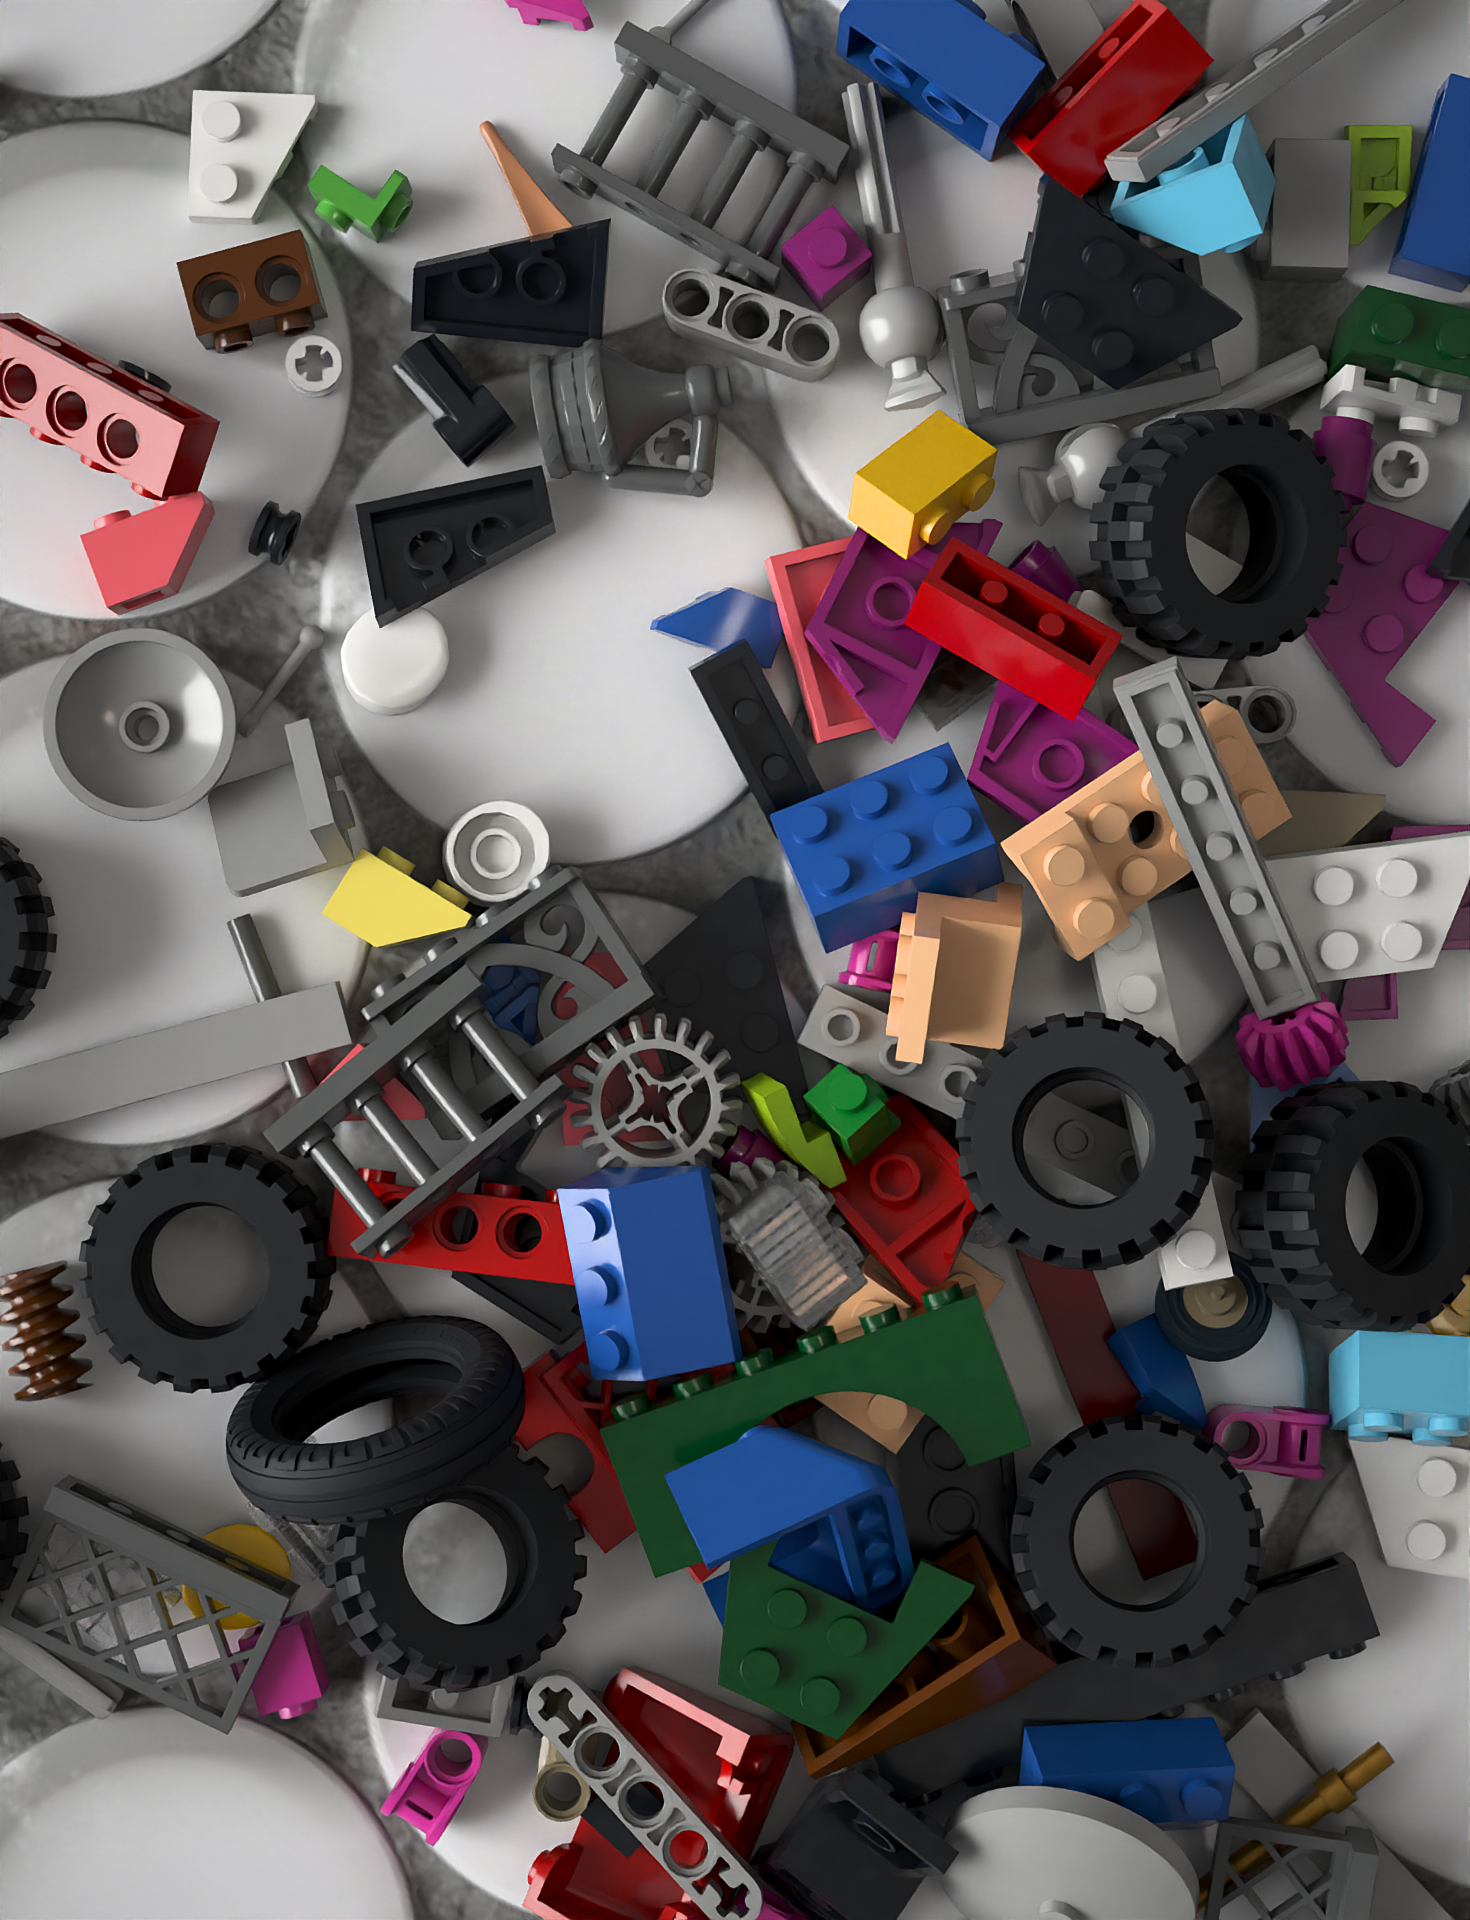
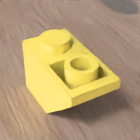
M384 845L377 855L364 848L360 850L355 861L321 913L371 945L382 949L469 929L477 918L464 910L470 898L439 879L436 880L431 889L410 876L416 865Z

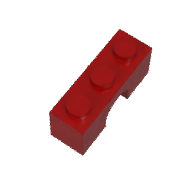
M550 1347L522 1369L526 1386V1403L524 1416L515 1438L526 1452L545 1437L556 1433L574 1435L588 1446L594 1462L593 1472L586 1481L569 1493L573 1500L566 1504L577 1518H581L582 1525L606 1554L637 1529L620 1483L538 1378L569 1353L567 1352L560 1357L555 1349ZM578 1363L560 1379L576 1400L595 1402L585 1390V1387L591 1383V1379L580 1363ZM586 1411L597 1426L599 1412Z

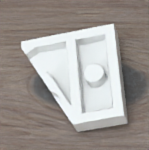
M193 90L187 215L192 223L256 224L269 200L270 188L274 181L282 177L293 157L291 151L308 120L313 121L318 112L316 96Z
M1346 364L1323 386L1320 411L1337 413L1336 416L1357 418L1367 421L1373 426L1375 420L1399 423L1398 432L1409 436L1436 437L1438 430H1446L1456 423L1459 418L1462 395L1422 386L1416 382L1398 377L1390 378V383L1364 380L1366 368Z

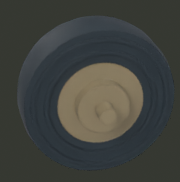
M1229 1250L1228 1254L1234 1276L1165 1291L1161 1276L1157 1286L1155 1312L1162 1332L1174 1347L1198 1360L1221 1362L1245 1354L1262 1338L1271 1318L1272 1299L1265 1291L1269 1283H1258L1247 1263L1249 1260Z

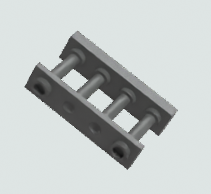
M626 21L614 42L616 61L622 65L620 70L624 76L580 154L578 155L559 143L556 144L551 156L554 170L560 174L558 181L565 188L582 198L591 199L594 193L727 267L724 275L729 280L756 290L762 287L774 294L780 284L781 268L767 261L810 184L812 182L818 183L822 177L835 185L837 184L848 164L850 145L633 23ZM657 84L678 96L676 103L679 105V108L636 184L632 185L603 169L602 165L646 89L653 90ZM712 115L732 126L731 133L735 138L689 217L660 201L657 197L700 121H708ZM767 146L788 158L786 164L790 170L744 248L712 229L756 151L763 152Z
M466 964L263 1132L276 1151L294 1160L301 1154L304 1158L312 1156L368 1227V1230L355 1239L351 1246L359 1255L370 1259L376 1258L379 1254L386 1259L405 1247L415 1236L411 1228L529 1129L533 1127L536 1132H539L554 1123L567 1109L563 1101L573 1093L568 1084L556 1074L551 1076L542 1085L534 1078L483 1015L486 1011L483 1003L494 994L483 980ZM452 1029L456 1033L463 1031L520 1101L517 1106L491 1127L433 1057L436 1052L433 1045ZM401 1071L406 1075L411 1073L415 1075L470 1144L441 1169L436 1166L383 1099L386 1091L382 1087ZM351 1113L354 1116H364L419 1185L416 1190L390 1211L387 1210L333 1142L335 1132L332 1129Z

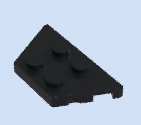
M1045 171L1039 179L1037 193L1040 195L1033 232L1028 231L1023 255L1026 265L1024 275L1017 284L1012 314L1018 322L1113 389L1118 390L1230 331L1242 321L1243 318L1235 309Z
M744 877L644 964L650 976L654 977L667 997L655 1005L656 1012L665 1013L667 1033L674 1034L677 1022L681 1017H686L692 1023L691 1031L687 1037V1040L693 1042L698 1034L705 1029H708L713 1034L714 1039L704 1053L709 1056L713 1052L725 1048L731 1056L726 1065L716 1070L717 1074L737 1072L740 1081L743 1082L762 1072L785 1085L795 1112L807 1115L808 1112L803 1096L808 1092V1087L753 877ZM666 1050L672 1072L678 1068L683 1070L693 1064L685 1056ZM706 1079L692 1088L693 1092L708 1095ZM740 1084L734 1088L722 1091L723 1095L735 1096L740 1098L742 1102L747 1103Z

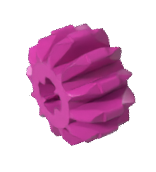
M1321 992L1320 1001L1259 1021L1256 1011L1243 1016L1239 1020L1241 1029L1235 1035L1239 1045L1237 1051L1243 1066L1248 1068L1251 1076L1255 1077L1261 1088H1270L1276 1085L1282 1092L1287 1091L1295 1084L1302 1083L1307 1087L1310 1080L1317 1077H1329L1331 1075L1330 1067L1340 1065L1346 1060L1345 1049L1350 1044L1346 1035L1348 1028L1342 1013H1338L1334 1002L1329 1001L1325 992Z

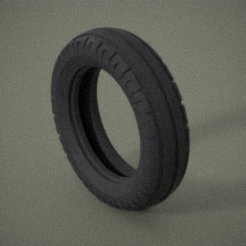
M419 1315L416 1317L398 1318L397 1321L390 1319L377 1324L372 1323L366 1325V1328L363 1329L357 1327L352 1329V1331L334 1335L331 1340L326 1338L314 1346L301 1350L300 1353H295L285 1363L282 1364L280 1362L274 1366L273 1369L269 1370L267 1376L255 1381L246 1390L233 1409L227 1425L226 1455L228 1465L237 1486L244 1496L262 1512L282 1521L315 1526L321 1524L327 1526L350 1524L354 1520L362 1522L376 1517L381 1518L387 1516L388 1512L391 1511L393 1514L399 1513L404 1509L423 1504L425 1499L431 1501L439 1495L455 1489L457 1484L462 1485L471 1477L483 1471L486 1466H489L502 1454L515 1437L524 1416L526 1403L524 1375L517 1356L504 1338L490 1327L471 1319L449 1315ZM410 1393H449L443 1400L423 1414L385 1431L350 1441L324 1444L303 1443L311 1434L328 1422L366 1404Z

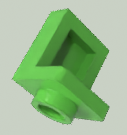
M322 164L307 184L315 202L318 203L314 211L319 217L343 233H347L352 226L377 244L387 230L395 233L402 226L413 206V200L409 198L412 194L407 176L398 170H394L375 199H372Z

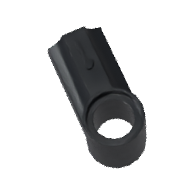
M433 333L429 337L417 341L407 349L392 368L434 419L432 425L442 439L468 468L517 427L490 391L482 383L478 386L475 384L455 356Z

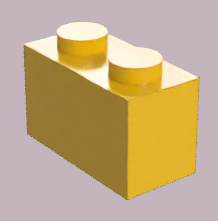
M938 409L855 473L848 519L907 560L927 543L930 545L938 543L946 535L951 525L969 510L976 512L985 505L995 487V480L992 476L998 449Z

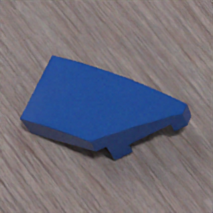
M726 587L720 591H709L695 598L696 601L668 615H662L652 620L650 630L695 647L709 648L716 652L744 638L747 640L762 669L772 668L783 634L776 603L733 587Z
M508 938L507 940H505V941L502 942V943H513V942H512V940H511L510 938ZM491 967L484 983L494 995L483 1003L486 1011L492 1016V1020L500 1029L512 1031L534 1046L536 1044L540 973L536 969L526 967Z
M1156 1312L1120 1328L1106 1340L1141 1395H1143L1135 1403V1411L1148 1415L1158 1411L1199 1431L1208 1425L1202 1396L1186 1354L1174 1347L1165 1337L1159 1326Z

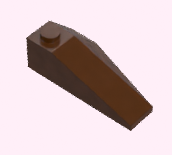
M977 1534L973 1535L933 1562L974 1581L975 1588L971 1596L838 1740L793 1719L790 1721L810 1777L817 1780L1003 1701L1058 1666V1662L1040 1622L1031 1612V1608L1023 1594L980 1536Z

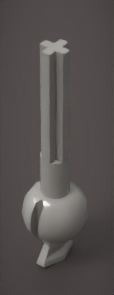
M875 82L866 85L854 83L847 86V92L842 93L868 247L873 254L871 264L877 292L876 295L867 301L859 317L858 337L864 352L877 365L885 369H891L893 380L884 409L891 412L923 408L947 394L943 386L929 372L927 364L941 351L945 341L938 301L928 291L914 286L879 86Z
M1310 345L1222 386L1223 394L1190 401L1125 432L1114 424L1101 421L1075 427L1058 444L1054 457L1055 466L1048 469L1022 466L1018 468L1020 495L1034 522L1039 527L1045 524L1061 502L1068 499L1082 508L1092 510L1093 503L1103 501L1106 491L1099 488V483L1107 467L1121 466L1122 462L1117 458L1118 451L1130 438L1143 437L1142 434L1146 426L1160 419L1175 418L1176 414L1228 408H1252L1257 412L1325 380L1324 375L1328 373L1326 362L1320 359L1318 348Z

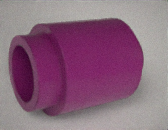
M1326 416L1322 419L1321 429L1313 432L1312 440H1314L1316 448L1312 454L1313 456L1327 457L1336 475L1330 479L1333 490H1342L1346 510L1339 512V514H1350L1352 505L1366 503L1377 442L1371 438L1373 425L1367 421L1352 417Z

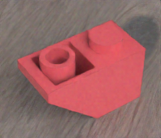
M201 491L192 494L169 496L167 501L153 500L155 508L133 516L129 510L107 514L94 521L93 524L96 530L80 535L106 608L120 616L179 593L215 515L211 500Z

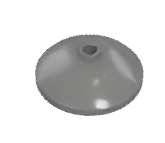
M129 628L113 631L82 646L65 662L55 676L49 689L43 712L45 748L50 763L61 782L76 798L90 808L102 814L128 821L160 820L177 815L196 805L214 789L225 774L231 762L237 740L238 721L235 700L230 686L218 666L208 655L189 641L175 634L151 628ZM153 717L159 724L158 734L151 740H143L139 735V725L144 719Z

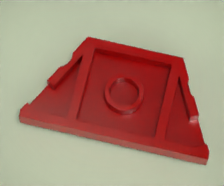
M905 1094L888 1097L889 1101L885 1105L901 1120L902 1125L856 1167L836 1149L847 1181L831 1189L820 1182L818 1188L831 1192L836 1200L831 1208L841 1214L848 1228L917 1305L923 1303L921 1294L924 1291L946 1283L978 1211L969 1197L971 1194L960 1174L957 1157H960V1155ZM783 1152L784 1155L791 1161V1163L797 1166L799 1172L805 1171L802 1167L795 1163L785 1152Z

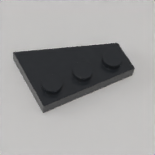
M611 218L418 261L413 268L411 331L573 348L582 347L584 342L590 338L599 339L603 342Z
M542 465L355 505L374 613L379 628L388 625L556 533Z

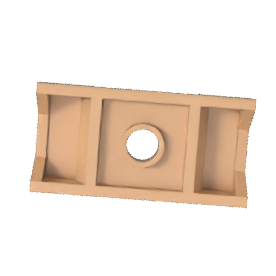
M1214 699L1201 708L1200 711L1254 837L1258 841L1292 818V815L1238 710ZM1140 750L1000 843L1008 857L1032 884L1054 923L1053 938L1056 944L1077 961L1082 960L1132 926L1127 916L1129 913L1193 871ZM1151 811L1154 816V828L1151 834L1141 842L1132 843L1129 837V826L1132 820L1141 812Z

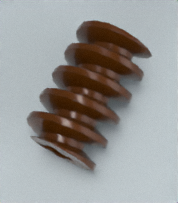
M65 1260L0 1276V1278L5 1280V1283L0 1286V1302L11 1304V1309L0 1316V1326L17 1328L18 1332L1 1345L2 1350L20 1352L24 1356L22 1360L8 1369L9 1376L28 1377L30 1380V1384L14 1394L15 1401L32 1402L48 1399L94 1385L93 1383L77 1381L78 1378L92 1369V1360L71 1357L73 1352L85 1345L87 1342L86 1336L83 1334L65 1333L64 1330L81 1317L80 1312L76 1309H65L58 1306L59 1303L74 1293L73 1286L52 1282L53 1278L68 1268L67 1261Z

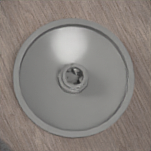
M1006 1787L984 1792L962 1803L953 1811L944 1826V1829L947 1831V1836L944 1840L956 1849L959 1854L944 1875H938V1878L950 1901L968 1920H1195L1200 1889L1196 1872L1188 1857L1157 1826L1131 1810L1111 1801L1079 1791L1056 1787Z

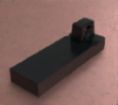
M743 638L688 667V670L776 839H778L770 814L822 794L824 790L747 640Z

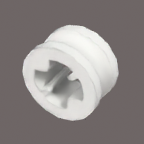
M309 335L299 338L290 346L286 354L285 367L290 384L298 393L307 397L320 398L329 395L339 386L343 378V360L339 349L331 340L322 336ZM312 351L320 352L322 361L329 357L333 363L332 367L323 370V380L317 382L309 381L307 372H304L301 376L297 373V366L306 364L307 353Z
M677 418L652 435L646 442L645 457L649 466L689 470L690 455H680L676 460V465H668L663 463V452L655 454L657 443H667L670 439V434L684 436L682 438L684 447L689 444L691 445L692 425Z
M1394 441L1385 445L1374 456L1369 482L1370 490L1379 499L1387 502H1402L1411 498L1425 485L1429 476V462L1425 453L1417 445L1407 441ZM1396 456L1404 458L1408 462L1403 466L1404 469L1411 467L1413 470V478H1407L1400 484L1399 488L1387 482L1392 478V475L1384 477L1382 474V466L1389 465L1395 460Z

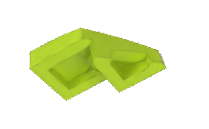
M1413 125L1344 126V140H1352L1349 246L1360 245L1368 237L1367 234L1408 197L1407 193L1410 191Z
M762 1072L740 1083L747 1103L767 1136L805 1171L813 1174L819 1182L830 1189L847 1181L830 1132L811 1121L800 1125L785 1085Z

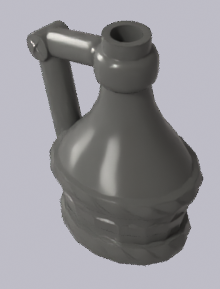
M590 338L584 342L582 347L553 359L549 355L541 354L529 359L530 385L536 424L544 460L551 478L563 479L571 475L572 471L602 472L603 482L613 489L704 497L711 492L714 485L713 478L718 434V418L716 414L719 413L721 407L734 405L728 367L714 369L710 364H700L689 367L686 370V374L661 372L635 363L623 354L604 346L601 340ZM689 413L695 415L692 426L689 470L628 464L650 437L668 423Z

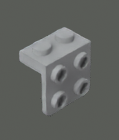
M309 718L284 725L293 762L217 786L208 795V803L226 884L231 893L236 897L252 895L355 861L347 830L356 826L355 819L345 791H338L335 781L336 776L343 774L341 763L331 738L321 741Z

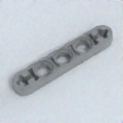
M562 1669L551 1670L541 1675L532 1686L527 1699L528 1715L534 1725L710 1920H755L760 1914L764 1895L762 1882L756 1872L579 1677L570 1671ZM549 1687L556 1693L563 1688H567L572 1693L568 1708L579 1721L586 1710H589L596 1717L580 1728L573 1741H569L563 1734L569 1731L573 1725L567 1716L559 1710L551 1715L543 1710L542 1707L547 1700V1695L543 1689ZM603 1732L615 1738L619 1745L620 1755L614 1764L609 1767L600 1768L593 1766L587 1761L583 1752V1744L590 1735ZM648 1781L658 1786L664 1797V1805L660 1811L650 1816H642L635 1813L627 1801V1792L632 1785L637 1782ZM681 1831H696L705 1838L708 1844V1854L704 1860L697 1864L687 1865L674 1857L671 1850V1841ZM719 1857H722L727 1862V1864L720 1867L719 1876L728 1886L734 1889L743 1883L748 1887L745 1895L747 1908L741 1910L735 1904L729 1906L726 1910L719 1905L722 1900L723 1891L711 1876L704 1887L700 1886L696 1881L711 1871Z

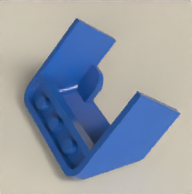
M760 1425L745 1432L737 1442L664 1475L708 1570L779 1538L769 1561L784 1570L875 1612L886 1609L903 1599L915 1570L898 1492L883 1466L787 1428ZM729 1571L702 1583L722 1629L724 1626Z

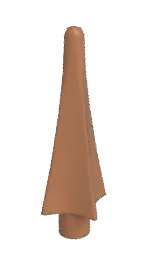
M490 121L481 123L480 132L510 187L529 235L534 236L574 227L523 168L495 126Z

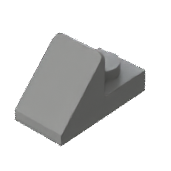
M515 1674L485 1687H478L467 1692L448 1694L445 1689H436L431 1692L412 1689L409 1685V1679L400 1677L390 1680L383 1675L374 1715L376 1718L500 1738Z

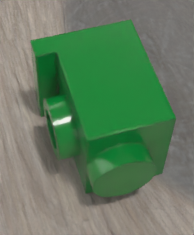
M841 1062L803 1096L810 1121L830 1132L835 1148L854 1167L902 1125L901 1120L886 1107L885 1104L889 1099L878 1083L866 1073L859 1076L853 1074Z

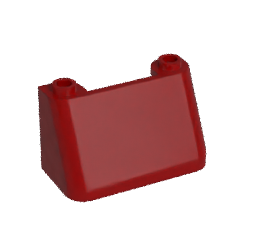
M622 1666L620 1672L608 1683L602 1703L748 1863L792 1758L795 1746L794 1735L764 1719L638 1666ZM615 1738L603 1767L611 1766L619 1758L620 1749ZM645 1781L659 1795L663 1797V1793L658 1786H656L654 1783ZM594 1790L591 1793L589 1801L596 1794ZM583 1817L580 1819L571 1843L560 1844L551 1851L544 1850L535 1859L528 1874V1884L530 1887L522 1904L523 1907L545 1920H710L643 1844L627 1859ZM686 1830L675 1835L671 1841V1850L678 1861L683 1864L692 1865L704 1860L708 1854V1844L705 1838L698 1832ZM719 1857L711 1871L696 1881L700 1886L704 1887L711 1876L723 1891L722 1900L719 1905L726 1910L730 1906L738 1887L731 1888L719 1876L720 1867L727 1864L722 1857Z

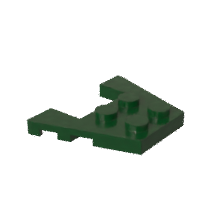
M778 1538L730 1560L718 1685L838 1740L971 1596L975 1588V1582L921 1557L896 1615L893 1619H890L770 1563L769 1560L777 1545Z

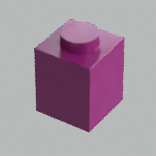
M831 205L782 245L781 264L820 312H822L870 273L873 254L836 208Z

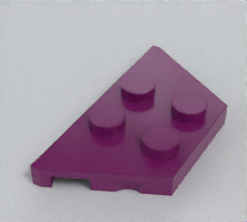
M983 519L981 523L954 522L946 535L934 545L927 543L907 560L859 526L856 529L804 635L885 741L893 744L942 648L941 645L904 625L923 579L952 536L987 556L1003 525L1002 522L996 519Z

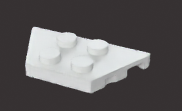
M1470 831L1264 856V860L1317 983L1434 968L1470 879Z
M1344 1430L1346 1446L1351 1451L1361 1483L1359 1488L1366 1509L1370 1512L1375 1528L1373 1533L1382 1562L1389 1567L1470 1580V1448L1457 1445L1420 1446L1413 1444L1410 1437L1388 1434V1440L1383 1442H1358L1348 1439V1430Z

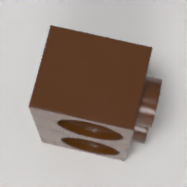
M300 229L176 263L195 335L206 350L216 348L219 354L242 351L254 345V337L276 331L279 337L301 335L316 327L314 321L328 318L310 247ZM285 275H293L301 279L300 289L292 299L276 301L270 298L271 287L278 278ZM222 292L238 294L239 303L231 315L224 318L210 316V303L216 295Z

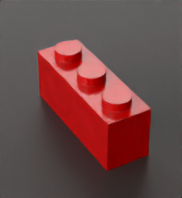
M1134 0L1006 135L1043 174L1046 171L1082 197L1084 194L1098 188L1106 179L1109 173L1103 161L1107 158L1106 156L1153 124L1176 99L1188 95L1200 82L1202 72L1214 60L1166 6L1157 0Z
M953 536L923 579L904 625L1074 722L1097 685L1124 636Z

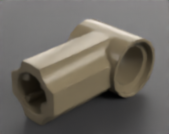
M548 1687L545 1712L551 1715L559 1710L567 1716L573 1725L569 1731L563 1734L569 1741H573L580 1728L596 1717L589 1710H586L579 1721L568 1708L572 1693L567 1688H563L556 1693ZM589 1688L602 1702L604 1692ZM594 1733L587 1737L583 1744L584 1756L593 1766L595 1765L599 1733ZM542 1734L537 1775L533 1786V1801L538 1811L547 1819L556 1822L571 1821L579 1817L587 1808L592 1788ZM557 1772L572 1774L581 1786V1793L570 1801L557 1800L549 1793L546 1787V1780Z

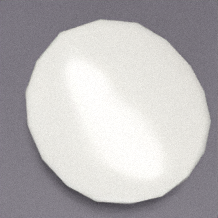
M423 607L411 611L382 628H379L376 621L374 608L362 615L348 631L340 651L345 684L355 702L372 713L389 716L405 714L420 706L436 690L444 677L449 663V645L443 626L429 610Z
M495 800L469 810L451 827L443 843L442 864L447 880L454 889L470 898L469 901L475 905L491 908L504 901H508L510 905L519 901L531 892L527 886L528 883L538 874L548 869L550 864L549 834L542 819L527 806L512 800Z

